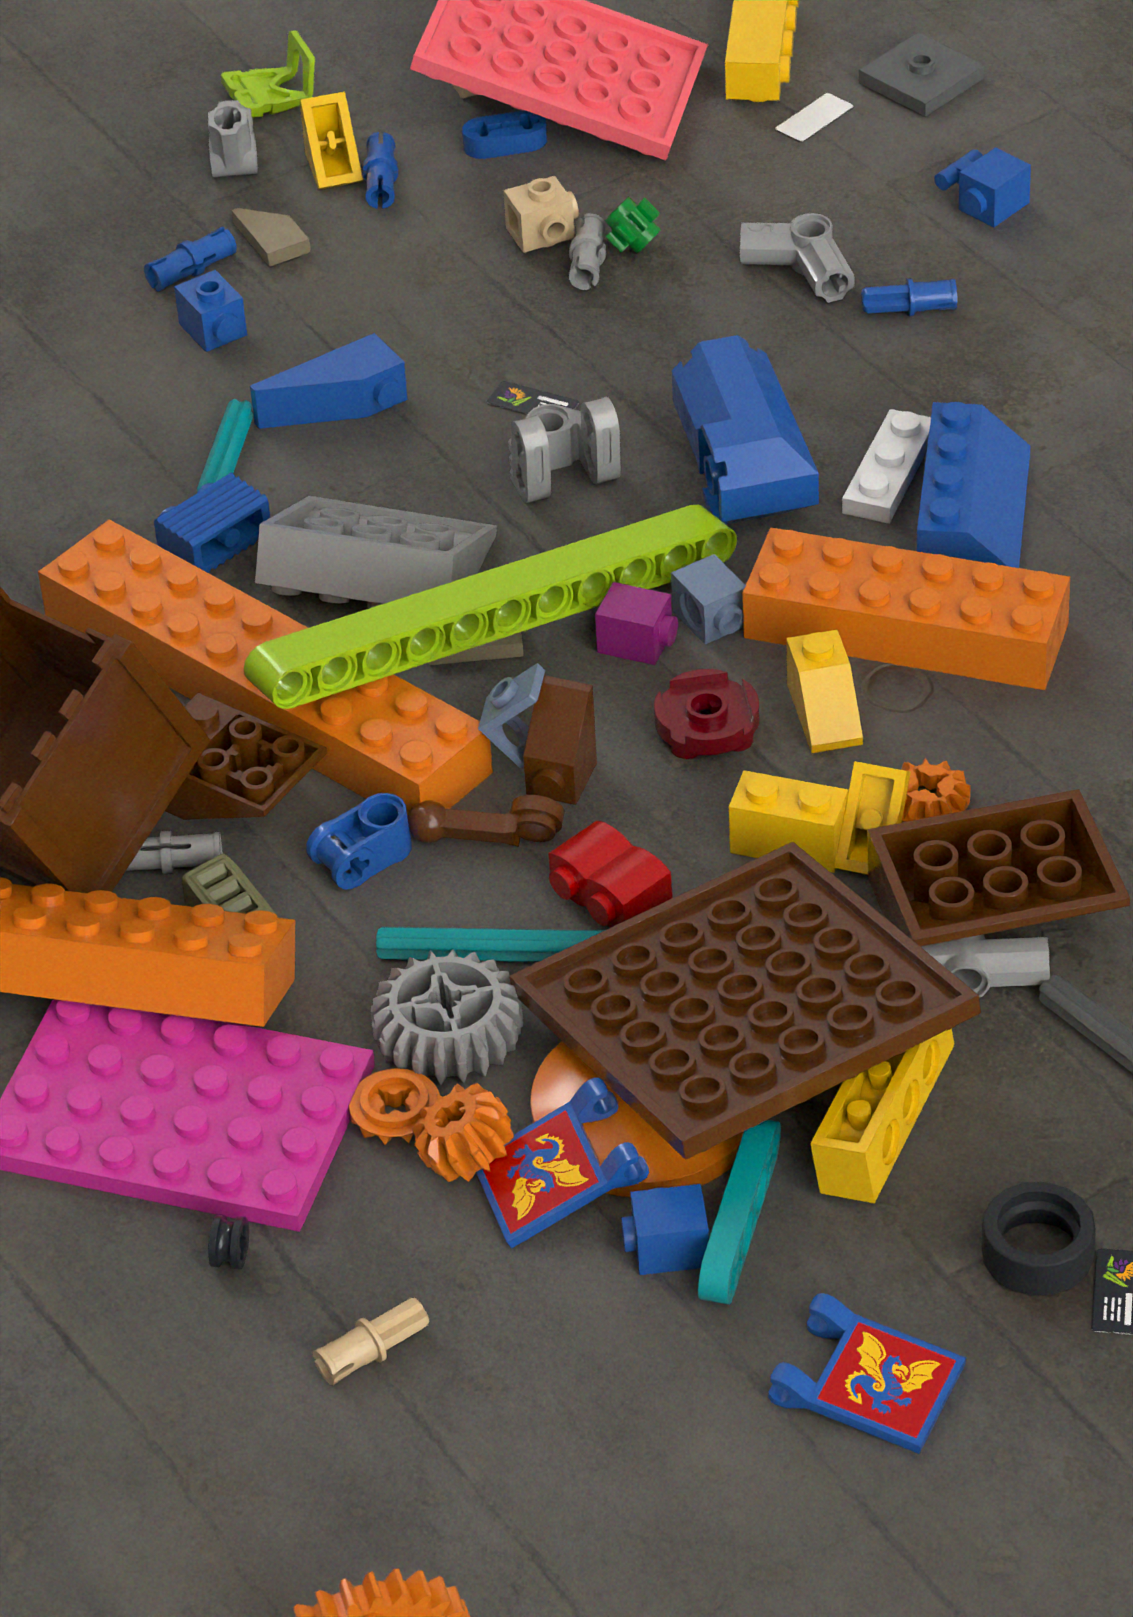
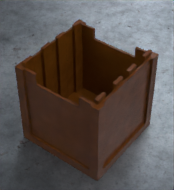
M0 587V870L33 887L40 884H57L62 886L65 891L89 893L105 890L112 892L211 739L132 641L117 634L110 638L89 627L85 631L87 634L12 600Z

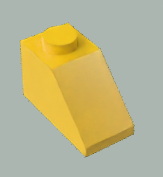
M838 630L786 638L787 686L811 753L863 745V734L851 666Z

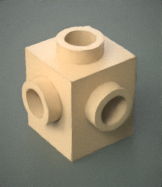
M555 176L535 179L530 183L503 190L506 229L523 253L542 247H551L556 243L575 238L574 219L578 218L579 215L577 201L571 191L566 192Z

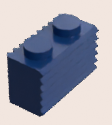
M231 472L215 483L203 485L197 494L178 506L166 508L154 520L157 545L209 573L212 568L217 569L219 563L224 565L226 559L231 560L234 554L239 555L242 549L247 550L249 544L254 546L256 540L259 539L260 523L270 518L269 501L265 494L261 495L258 489L255 491L252 485L248 486L246 481L242 482L239 476L235 477Z

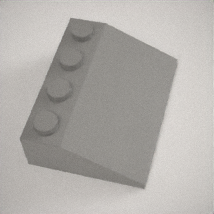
M308 496L260 523L255 583L272 586L271 591L276 594L299 595L302 591L319 593V599L325 602L347 603L349 599L367 601V607L372 608L478 574L496 537L497 526Z

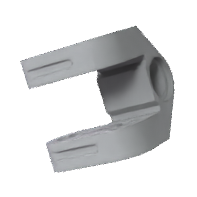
M609 397L583 402L581 411L555 404L539 405L533 408L524 419L511 423V439L508 441L511 452L509 456V464L511 466L510 479L524 503L550 497V471L570 466L575 460H580L589 478L595 485L620 477V429L615 408Z

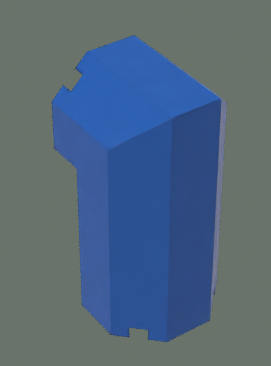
M738 335L699 342L690 351L692 358L683 367L680 361L673 368L672 395L674 406L696 457L699 474H705L708 487L702 488L708 511L725 524L780 515L818 505V470L767 353L759 348L755 351L749 347L745 339Z

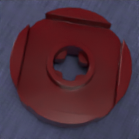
M697 669L684 672L670 680V689L665 691L662 696L659 691L655 697V727L659 736L670 744L672 754L678 758L692 759L698 755H717L729 751H744L753 744V734L759 726V698L756 690L750 683L742 679L741 686L737 682L730 681L726 671ZM710 709L712 714L703 715L700 714V710Z

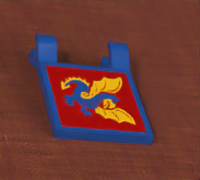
M594 1077L589 1079L578 1089L568 1103L514 1134V1138L504 1145L507 1155L495 1158L489 1164L490 1172L483 1168L476 1171L505 1240L511 1248H514L611 1189L635 1185L648 1177L649 1167L645 1159L639 1156L635 1146L628 1142L615 1147L604 1162L600 1164L582 1123L606 1119L618 1110V1102L615 1095L608 1091L605 1082L601 1078Z
M825 1293L817 1294L809 1305V1313L811 1315L807 1321L808 1331L821 1338L841 1339L817 1383L796 1366L785 1362L779 1363L770 1377L772 1386L769 1390V1400L783 1408L809 1409L920 1454L965 1366L966 1357L854 1314L833 1296Z

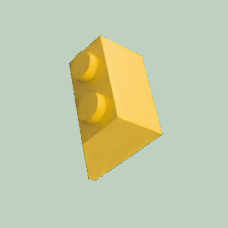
M744 770L729 804L730 853L759 858L794 842L829 872L834 873L849 790Z

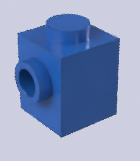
M216 270L174 286L179 324L205 352L247 336L243 297Z
M701 1184L668 1188L658 1187L650 1190L630 1192L632 1216L621 1217L624 1251H636L639 1275L701 1268L709 1241V1228Z

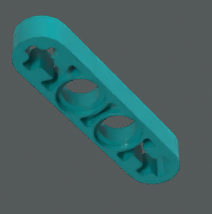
M765 1120L759 1125L745 1130L701 1264L698 1283V1297L700 1300L730 1305L733 1300L776 1164L781 1137V1124L779 1121Z

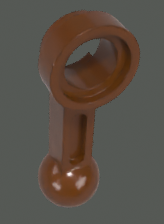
M523 795L515 798L512 801L510 811L506 814L445 809L443 805L436 801L425 800L411 808L408 814V822L411 835L424 843H433L441 838L505 843L519 847L520 837L533 842L552 840L555 837V833L562 829L565 810L557 801L539 795Z

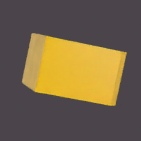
M345 92L301 99L300 108L305 155L318 190L362 182L363 177Z

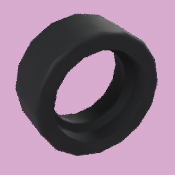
M1043 1181L1023 1182L1004 1189L989 1202L982 1218L981 1247L983 1263L995 1280L1012 1291L1036 1296L1054 1295L1073 1288L1088 1275L1094 1260L1096 1236L1094 1214L1082 1197L1064 1186ZM1042 1222L1059 1227L1070 1234L1074 1241L1067 1248L1052 1254H1032L1016 1249L1005 1241L1003 1235L1011 1228L1019 1225Z

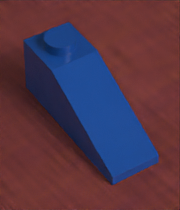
M375 333L250 385L254 424L259 429L366 418L408 400L404 361Z

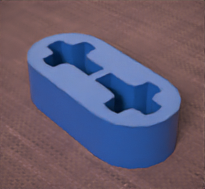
M522 110L471 119L462 127L463 150L470 157L478 159L539 150L547 143L546 118Z

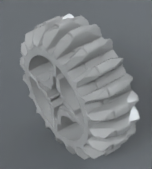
M454 949L445 957H436L430 950L427 960L421 962L409 957L406 970L391 968L388 981L379 982L376 993L377 997L373 998V1005L371 1006L373 1038L376 1040L377 1046L380 1047L385 1061L394 1062L397 1069L413 1070V1072L421 1073L426 1077L433 1075L437 1078L440 1085L449 1076H458L464 1083L467 1074L473 1071L486 1076L489 1063L503 1065L506 1052L516 1049L518 1035L521 1034V1027L523 1026L522 1003L517 998L514 985L510 984L509 971H499L494 959L480 963L475 951L465 958L457 956Z

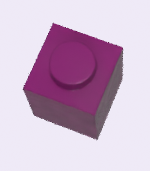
M613 582L595 614L597 653L656 665L665 646L671 647L677 635L678 619L672 616L671 594Z

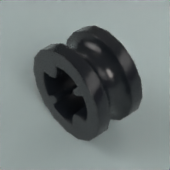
M216 1214L213 1218L209 1234V1264L211 1267H221L223 1262H229L233 1269H242L246 1261L249 1245L248 1219L244 1216H238L234 1222H230L225 1215Z

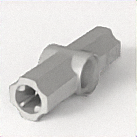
M984 935L921 946V948L975 991L979 998L990 987L1041 985L1043 981L1050 979L1047 937L985 939Z

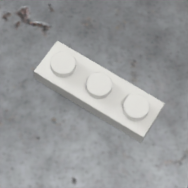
M889 410L842 498L843 514L890 524L927 453L931 417L917 415L913 412Z

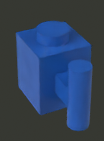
M996 147L985 155H982L977 149H973L934 177L937 187L941 190H947L955 183L959 184V210L992 227H996L1030 203L1031 165Z

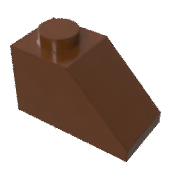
M544 675L538 700L534 703L523 755L526 795H539L559 802L577 804L597 764L593 685Z

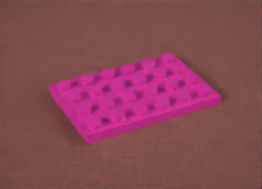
M53 999L0 1098V1170L211 1214H223L226 1217L235 1219L238 1216H244L250 1222L300 1232L351 1120L350 1101L358 1084L371 1075L375 1067L374 1051L231 1022Z

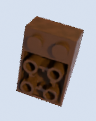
M197 693L184 707L211 740L165 812L183 820L265 817L327 754V748Z

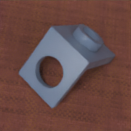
M538 663L514 679L511 677L504 678L492 689L486 697L478 727L490 741L521 769L524 767L523 755L529 727L517 715L538 700L545 670ZM506 723L514 730L519 746H515L508 740L503 731L502 724Z

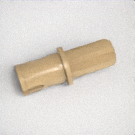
M410 1298L370 1322L365 1318H360L356 1321L355 1328L348 1331L347 1334L313 1351V1357L316 1359L314 1361L325 1381L330 1385H334L353 1371L374 1360L378 1363L386 1360V1350L426 1327L429 1323L428 1315L418 1299Z

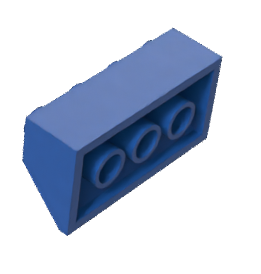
M933 402L917 525V552L941 554L948 557L1019 568L1031 446L983 405L964 404L961 402Z

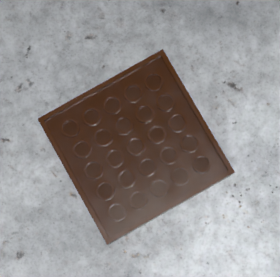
M794 842L784 845L509 976L510 984L515 987L517 998L685 1160L705 1152L711 1147L749 1128L755 1127L761 1122L799 1103H803L841 1082L856 1077L860 1073L898 1054H902L908 1049L944 1031L950 1030L981 1013L979 995Z

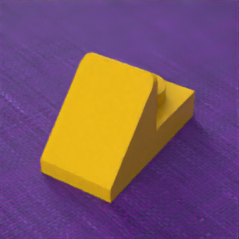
M854 761L834 868L868 874V829L902 822L910 771Z

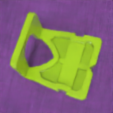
M296 30L289 31L287 67L251 69L247 72H223L221 74V83L233 100H239L242 106L251 109L252 117H262L263 113L266 112L273 115L300 106L301 99L312 98L315 58ZM301 55L303 91L279 87V85L295 76L298 70L299 56Z

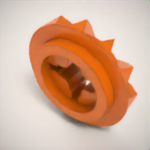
M925 758L921 765L918 766L904 762L901 770L910 771L911 774L902 816L903 821L908 822L966 811L970 803L971 785L966 784L964 771H951L947 761L938 765H931ZM925 786L929 790L937 788V796L926 789L918 791V787Z
M398 1068L376 1072L363 1079L355 1090L349 1104L352 1124L360 1127L364 1138L377 1135L385 1145L393 1137H402L406 1142L410 1143L414 1134L412 1127L422 1120L420 1109L431 1107L437 1101L436 1093L439 1094V1091L428 1077L421 1073H415L413 1070ZM405 1104L406 1112L402 1113L398 1110H393L389 1114L385 1112V1106L387 1105L397 1108Z

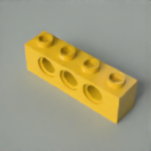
M952 1029L944 1031L908 1049L906 1052L898 1054L860 1073L856 1077L842 1082L810 1143L821 1194L869 1203L876 1202L954 1047Z

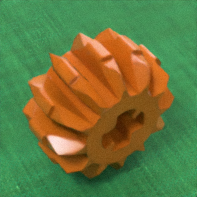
M457 1083L450 1094L444 1097L436 1093L437 1101L431 1107L420 1109L422 1120L412 1127L416 1137L414 1145L419 1150L418 1155L427 1168L431 1167L435 1173L443 1176L448 1182L456 1180L459 1176L469 1182L476 1171L482 1168L490 1172L489 1164L495 1158L507 1155L504 1145L514 1138L510 1124L511 1119L507 1115L508 1110L499 1097L495 1098L491 1091L488 1092V1090L483 1089L478 1083L470 1085L466 1089Z

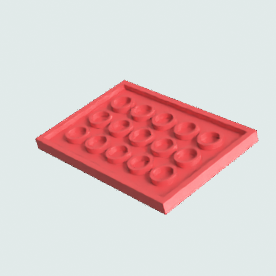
M438 0L416 49L410 69L425 74L431 79L442 80L467 89L473 94L495 99L509 104L515 109L537 114L551 119L557 124L579 129L593 134L602 140L612 141L635 149L644 155L654 156L666 161L708 44L586 0Z

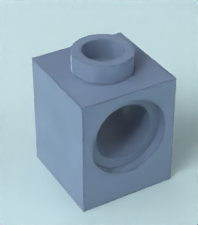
M715 554L671 572L672 611L704 644L744 628L743 590L746 585Z

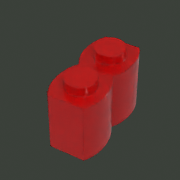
M593 822L548 853L549 881L554 891L565 900L571 899L576 904L587 907L591 917L602 926L607 925L611 928L673 898L671 871L651 852L641 847L633 846L623 834L605 822Z

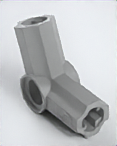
M239 100L219 102L213 111L208 112L212 177L258 174L256 140L253 131L251 109L242 106Z
M808 213L797 216L791 223H741V264L791 265L795 272L806 277L815 295L825 298L827 303L843 299L847 291L854 287V273L832 238V223L826 216Z

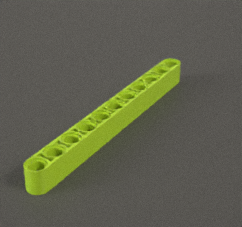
M699 504L689 505L266 641L256 646L245 660L244 673L246 678L277 707L282 709L294 708L601 605L613 582L652 589L670 583L671 572L713 554L725 563L736 548L737 535L733 529L705 507Z

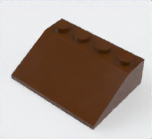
M1079 789L868 829V879L880 909L893 925L920 947L1130 906V896Z

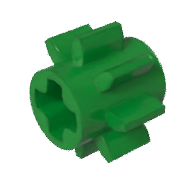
M628 196L604 220L612 229L605 238L620 253L629 246L637 254L661 231L654 222L660 215V212L645 197L636 204Z

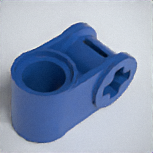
M380 793L368 797L356 807L318 826L309 836L306 843L308 857L317 864H324L332 872L331 877L340 888L346 890L360 886L378 872L404 860L411 852L412 841L406 804L400 797L389 793Z

